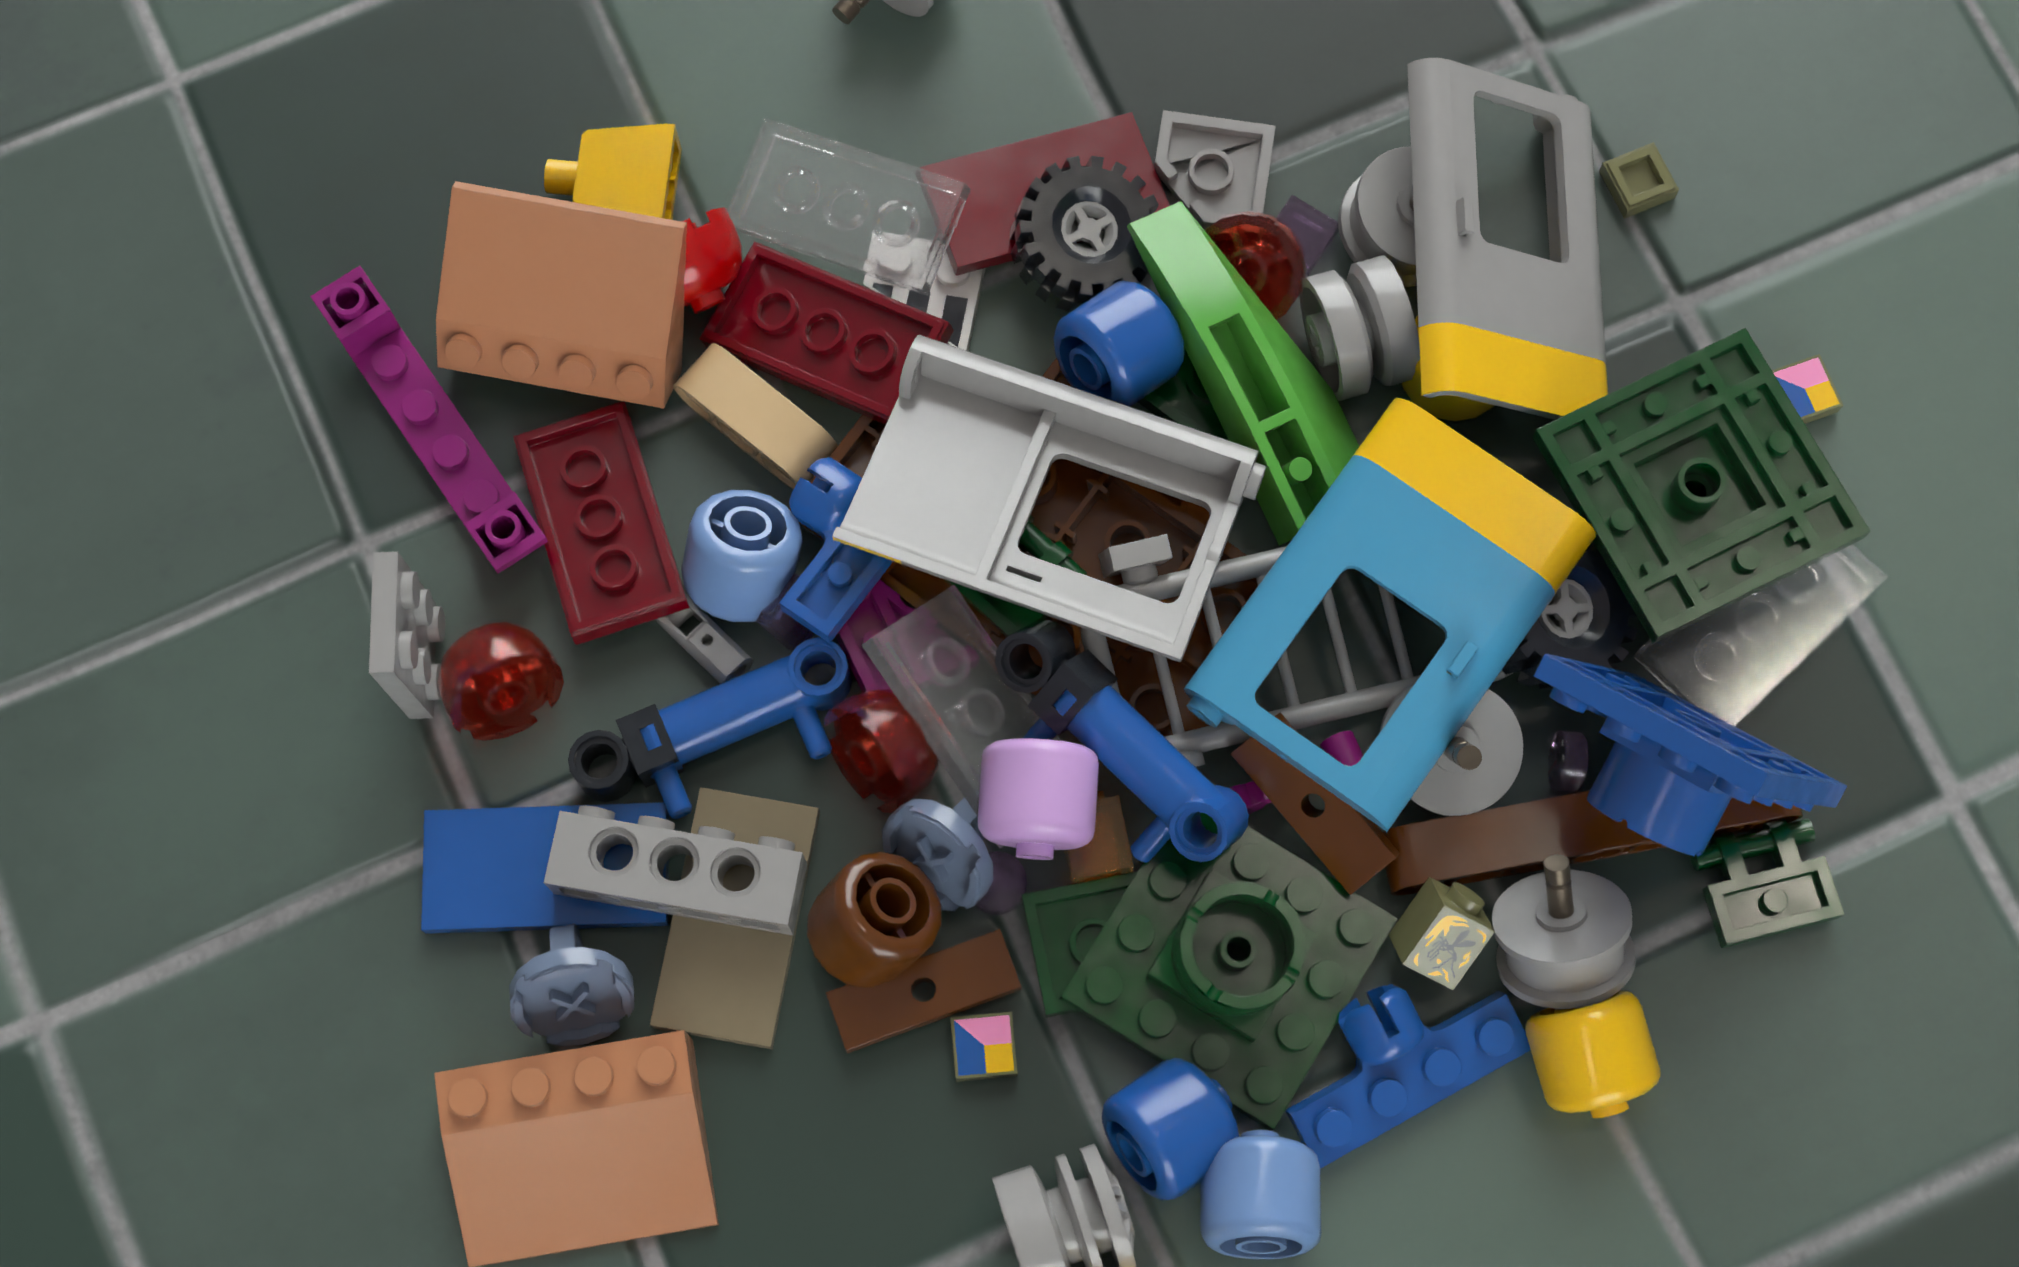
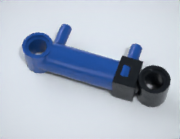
M1041 620L1016 631L1001 641L996 651L995 664L998 675L1003 682L1013 690L1023 693H1030L1041 689L1028 705L1040 718L1022 739L1053 740L1056 735L1059 736L1068 730L1084 746L1093 750L1098 760L1157 816L1130 846L1132 855L1138 861L1149 862L1170 838L1177 851L1189 860L1197 862L1211 861L1243 836L1248 827L1249 814L1246 804L1239 794L1228 787L1211 783L1112 687L1118 678L1088 649L1075 656L1076 648L1073 638L1065 627L1055 621ZM1029 645L1035 647L1041 654L1043 660L1042 667L1036 665L1031 659ZM1200 813H1206L1212 817L1217 825L1218 834L1212 833L1204 827Z
M819 637L805 640L796 646L792 654L665 708L658 710L657 706L653 704L617 719L616 723L623 737L622 739L612 732L604 730L585 733L577 738L570 748L568 757L569 770L585 794L594 800L603 802L618 800L626 795L635 784L636 775L638 774L646 788L654 784L657 785L669 816L673 819L682 818L691 813L692 805L679 776L680 773L685 772L683 764L792 718L795 721L810 758L820 759L829 755L832 746L816 710L823 711L835 708L844 702L850 693L852 679L846 654L833 641L829 644ZM816 664H829L836 669L834 677L826 684L818 686L805 681V674L809 668ZM605 754L617 757L616 768L611 774L603 778L589 776V767L595 758Z

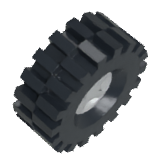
M1075 156L1067 158L1061 169H1059L1056 163L1046 168L1041 178L1036 177L1029 186L1014 215L1016 219L1010 228L1009 240L1016 241L1011 250L1013 263L1023 262L1024 264L1019 276L1026 285L1034 279L1039 283L1040 287L1035 295L1043 301L1047 300L1050 293L1060 297L1056 308L1069 311L1073 303L1084 304L1117 282L1141 283L1148 274L1145 263L1127 226L1154 213L1159 204L1154 194L1145 199L1141 196L1140 193L1146 183L1138 175L1131 182L1122 177L1127 169L1126 166L1116 161L1111 171L1103 169L1104 157L1091 156L1086 166H1081L1080 157ZM1081 240L1083 242L1090 243L1091 248L1080 243L1077 244L1076 242Z
M1594 542L1587 548L1503 667L1502 671L1506 675L1521 671L1517 682L1526 686L1539 684V689H1553V686L1534 677L1545 653L1607 668H1612L1611 664L1623 662L1629 652L1621 644L1635 641L1638 629L1628 626V619L1637 616L1631 605L1628 604V600ZM1548 615H1553L1556 619L1551 620Z

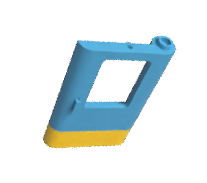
M1395 398L1187 683L1184 691L1191 698L1187 708L1195 716L1212 727L1216 728L1221 721L1230 725H1236L1284 761L1300 770L1388 832L1596 537V532L1578 513L1416 404L1402 398ZM1347 569L1360 571L1440 626L1445 633V641L1362 759L1353 766H1346L1260 707L1255 700V693L1335 581Z

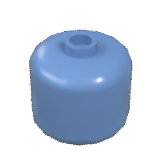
M728 490L712 495L696 508L689 525L681 569L684 589L695 605L713 617L730 622H754L774 615L781 608L779 602L794 584L803 542L798 520L783 503L770 495L752 490Z
M1268 1130L1246 1131L1241 1134V1137H1235L1226 1142L1216 1154L1200 1182V1230L1205 1244L1220 1254L1247 1259L1288 1258L1307 1253L1313 1249L1321 1239V1180L1317 1154L1303 1143L1279 1137L1278 1133Z

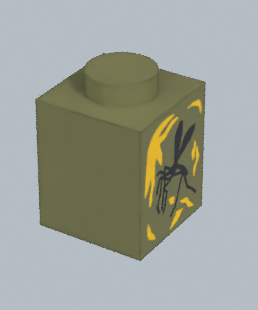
M1429 877L1388 934L1402 964L1454 990L1494 934L1493 927L1482 909L1485 903L1481 897L1460 883L1455 882L1451 887H1448Z

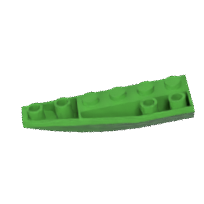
M1180 201L1130 223L1127 228L1162 301L1168 306L1178 322L1184 339V347L1229 441L1259 451L1256 463L1265 465L1266 470L1256 498L1280 546L1293 539L1357 451L1359 444L1333 390Z

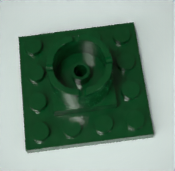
M1746 328L1536 429L1532 437L1576 513L1582 516L1595 530L1596 537L1593 540L1595 546L1653 644L1864 539L1871 532Z
M1200 813L1204 827L1210 832L1218 834L1217 825L1212 817L1206 813ZM1247 827L1243 836L1213 860L1205 862L1189 860L1180 854L1170 838L1149 862L1142 863L1059 999H1063L1075 1006L1079 1012L1159 1062L1172 1058H1182L1196 1065L1209 1078L1215 1079L1225 1089L1234 1109L1272 1131L1275 1129L1337 1023L1341 1010L1350 1001L1397 918L1356 892L1350 895L1338 881L1250 827ZM1228 943H1234L1244 952L1243 961H1235L1229 957L1226 949Z

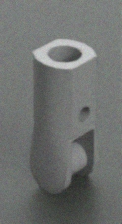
M687 594L686 597L690 608L655 619L720 684L745 674L753 663V659L701 608L695 605ZM693 615L700 624L685 636L678 628Z

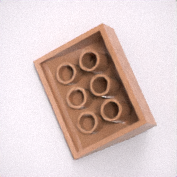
M455 181L451 190L436 313L437 367L664 409L673 391V385L677 382L682 371L687 222Z
M685 1030L434 1073L441 1136L468 1267L492 1265L719 1225L694 1043Z

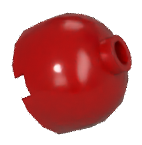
M725 207L706 211L705 213L710 222L700 227H697L696 223H692L690 218L681 221L687 222L684 306L691 305L695 314L708 310L726 300L722 289L737 277L742 265L741 241Z

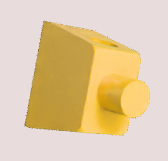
M675 124L590 129L583 132L578 161L547 160L544 171L545 192L547 194L572 195V202L672 220L682 152Z

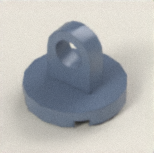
M975 793L968 794L953 809L933 800L912 799L897 808L888 817L882 829L884 852L902 856L920 867L934 884L942 910L955 911L959 906H965L966 909L975 906L986 895L993 883V862L983 842L984 837L978 828L979 796Z
M575 923L550 928V951L535 956L520 967L509 985L510 1011L513 1022L522 1033L533 1038V1032L547 1036V1043L559 1046L583 1045L605 1038L619 1029V1020L625 1017L626 1014L629 1018L634 1010L633 976L624 962L606 951L583 947L580 932Z

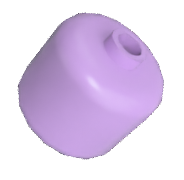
M1049 739L998 740L988 745L982 754L977 821L978 828L983 837L998 845L1016 848V857L1031 860H1052L1054 850L1076 849L1088 844L1094 837L1099 773L1097 755L1086 746Z

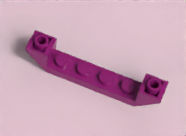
M359 265L311 295L310 297L497 574L547 543L548 540L515 491L511 490L412 345L392 311L362 267Z

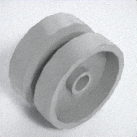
M1385 255L1351 264L1346 281L1335 270L1301 279L1299 286L1300 309L1309 348L1318 373L1333 390L1338 401L1368 393L1373 375L1384 386H1392L1412 380L1416 364L1420 360L1418 330L1402 280L1393 263Z

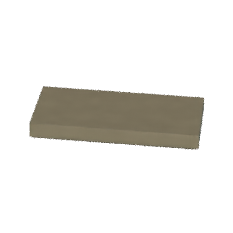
M700 787L691 833L698 834L700 826H710L735 833L734 841L758 845L759 837L762 836L785 839L795 843L794 851L803 852L807 862V869L793 935L673 915L650 1021L652 1028L671 1032L685 1030L688 1035L773 1050L820 816L819 808ZM689 855L685 856L681 880L686 878L693 869L694 859ZM744 864L731 867L724 875L723 887L734 892L746 889L754 879V869Z

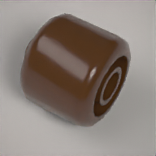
M885 852L864 854L844 866L817 895L808 913L807 937L814 956L829 974L847 985L871 988L898 977L932 946L941 928L942 905L934 884L920 867L904 857Z

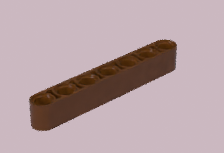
M1590 791L1487 809L1468 815L1449 816L1390 828L1388 832L1383 831L1384 835L1400 852L1398 857L1385 867L1391 894L1395 896L1418 893L1429 877L1451 887L1455 882L1464 885L1544 870V860L1555 854L1566 856L1570 861V865L1666 846L1627 828L1628 823L1625 819L1618 822L1597 810L1586 799ZM1732 797L1712 836L1726 832L1739 834L1761 830L1764 823L1778 819H1785L1787 823H1791L1803 817L1802 810L1794 805L1792 809H1788L1774 802L1770 807L1753 799L1748 804Z

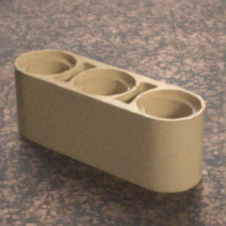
M712 343L673 385L676 393L690 408L792 489L795 488L800 478L809 481L814 476L807 471L811 464L818 459L830 457L838 446L833 437L820 424L730 352L716 343Z

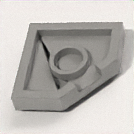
M1163 110L1154 168L1158 177L1174 197L1185 205L1206 232L1259 239L1276 126Z

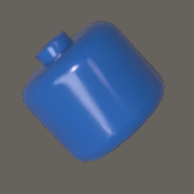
M1117 282L1068 313L1058 321L1053 336L1056 358L1062 373L1071 387L1129 407L1176 376L1185 356L1182 333L1178 322L1168 306L1155 292L1135 282Z
M1172 1058L1159 1063L1110 1096L1104 1103L1101 1115L1105 1135L1124 1169L1146 1193L1159 1200L1176 1199L1199 1184L1220 1148L1229 1140L1239 1137L1237 1122L1232 1113V1103L1225 1089L1215 1079L1209 1078L1196 1065L1182 1058Z

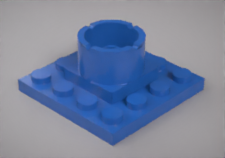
M1546 653L1534 674V677L1553 686L1549 697L1558 703L1580 713H1584L1587 709L1597 715L1606 717L1599 733L1614 740L1615 743L1586 798L1587 801L1597 810L1615 821L1621 822L1625 819L1628 823L1627 828L1681 853L1692 856L1702 855L1732 797L1748 804L1753 799L1770 807L1774 802L1788 809H1792L1794 805L1811 812L1814 805L1836 808L1847 788V785L1637 674Z

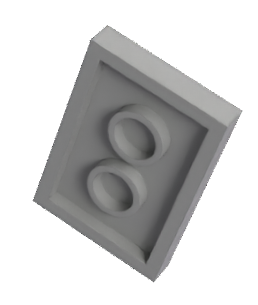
M373 552L369 674L409 719L433 718L434 700L442 699L444 688L441 664H435L436 642H443L445 637L444 610L442 606H437L432 599L431 591L424 588L419 581L418 573L411 570L399 552Z

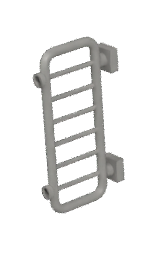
M1167 534L1108 547L1098 555L1104 578L1121 574L1123 584L1116 586L1158 601L1180 596L1190 570L1185 569L1158 576L1156 566L1162 565L1173 558ZM1287 546L1220 561L1210 588L1256 578L1259 586ZM1378 585L1401 680L1357 690L1332 589L1330 588L1322 602L1345 693L1300 704L1286 650L1277 664L1288 707L1269 711V713L1276 716L1281 712L1293 728L1297 730L1388 708L1404 689L1414 684L1421 675L1413 676L1393 594ZM1209 588L1202 607L1212 647L1214 648L1222 637L1211 589ZM1081 628L1084 650L1088 649L1115 675L1106 636ZM1153 653L1173 735L1165 736V738L1195 767L1205 765L1202 752L1244 743L1251 737L1236 725H1230L1225 722L1219 723L1216 728L1206 726L1185 732L1167 658ZM1501 670L1493 682L1499 681L1511 674L1506 675ZM1116 681L1112 687L1120 694Z

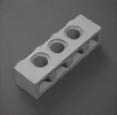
M579 806L578 814L564 811L559 812L544 884L553 894L787 935L794 934L807 869V862L803 852L794 851L795 843L767 836L759 837L758 845L734 841L735 833L710 826H700L698 834L675 831L674 822L652 816H639L638 824L614 820V812L594 806ZM618 844H627L633 847L632 859L626 867L616 871L604 868V856L611 847ZM685 854L694 859L693 869L686 878L679 881H670L663 877L664 866L671 857ZM744 864L754 869V879L746 889L734 892L723 887L724 875L731 867Z

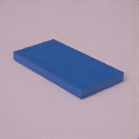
M664 802L424 810L421 930L425 934L550 930V928L573 923L577 925L578 929L668 926V914L555 895L544 884L560 811L578 814L579 806H594L614 812V820L638 824L639 816H652L669 820V814ZM618 844L611 847L604 856V868L616 871L626 867L632 859L633 847L627 844ZM669 860L663 869V877L669 880Z

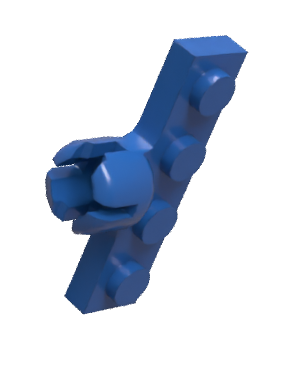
M828 457L818 459L811 464L807 471L816 476L813 483L800 478L789 499L790 509L795 518L820 535L825 542L822 549L779 604L784 613L830 644L893 561L833 540L836 527L841 526L862 478L833 458Z
M1393 984L1380 986L1366 992L1372 1007L1369 1004L1361 1006L1357 998L1348 1003L1341 1010L1338 1022L1356 1056V1067L1347 1076L1285 1110L1301 1143L1311 1148L1317 1154L1320 1169L1530 1051L1526 1032L1507 995L1497 991L1440 1024L1428 1028L1421 1021L1407 991Z

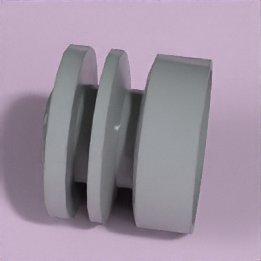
M1095 1144L1079 1148L1086 1177L1078 1180L1074 1179L1065 1154L1055 1156L1058 1186L1049 1190H1045L1038 1174L1031 1165L992 1178L1020 1267H1071V1264L1083 1261L1085 1267H1103L1100 1255L1110 1251L1117 1267H1137L1134 1259L1135 1232L1124 1196L1115 1174L1110 1171L1102 1160Z

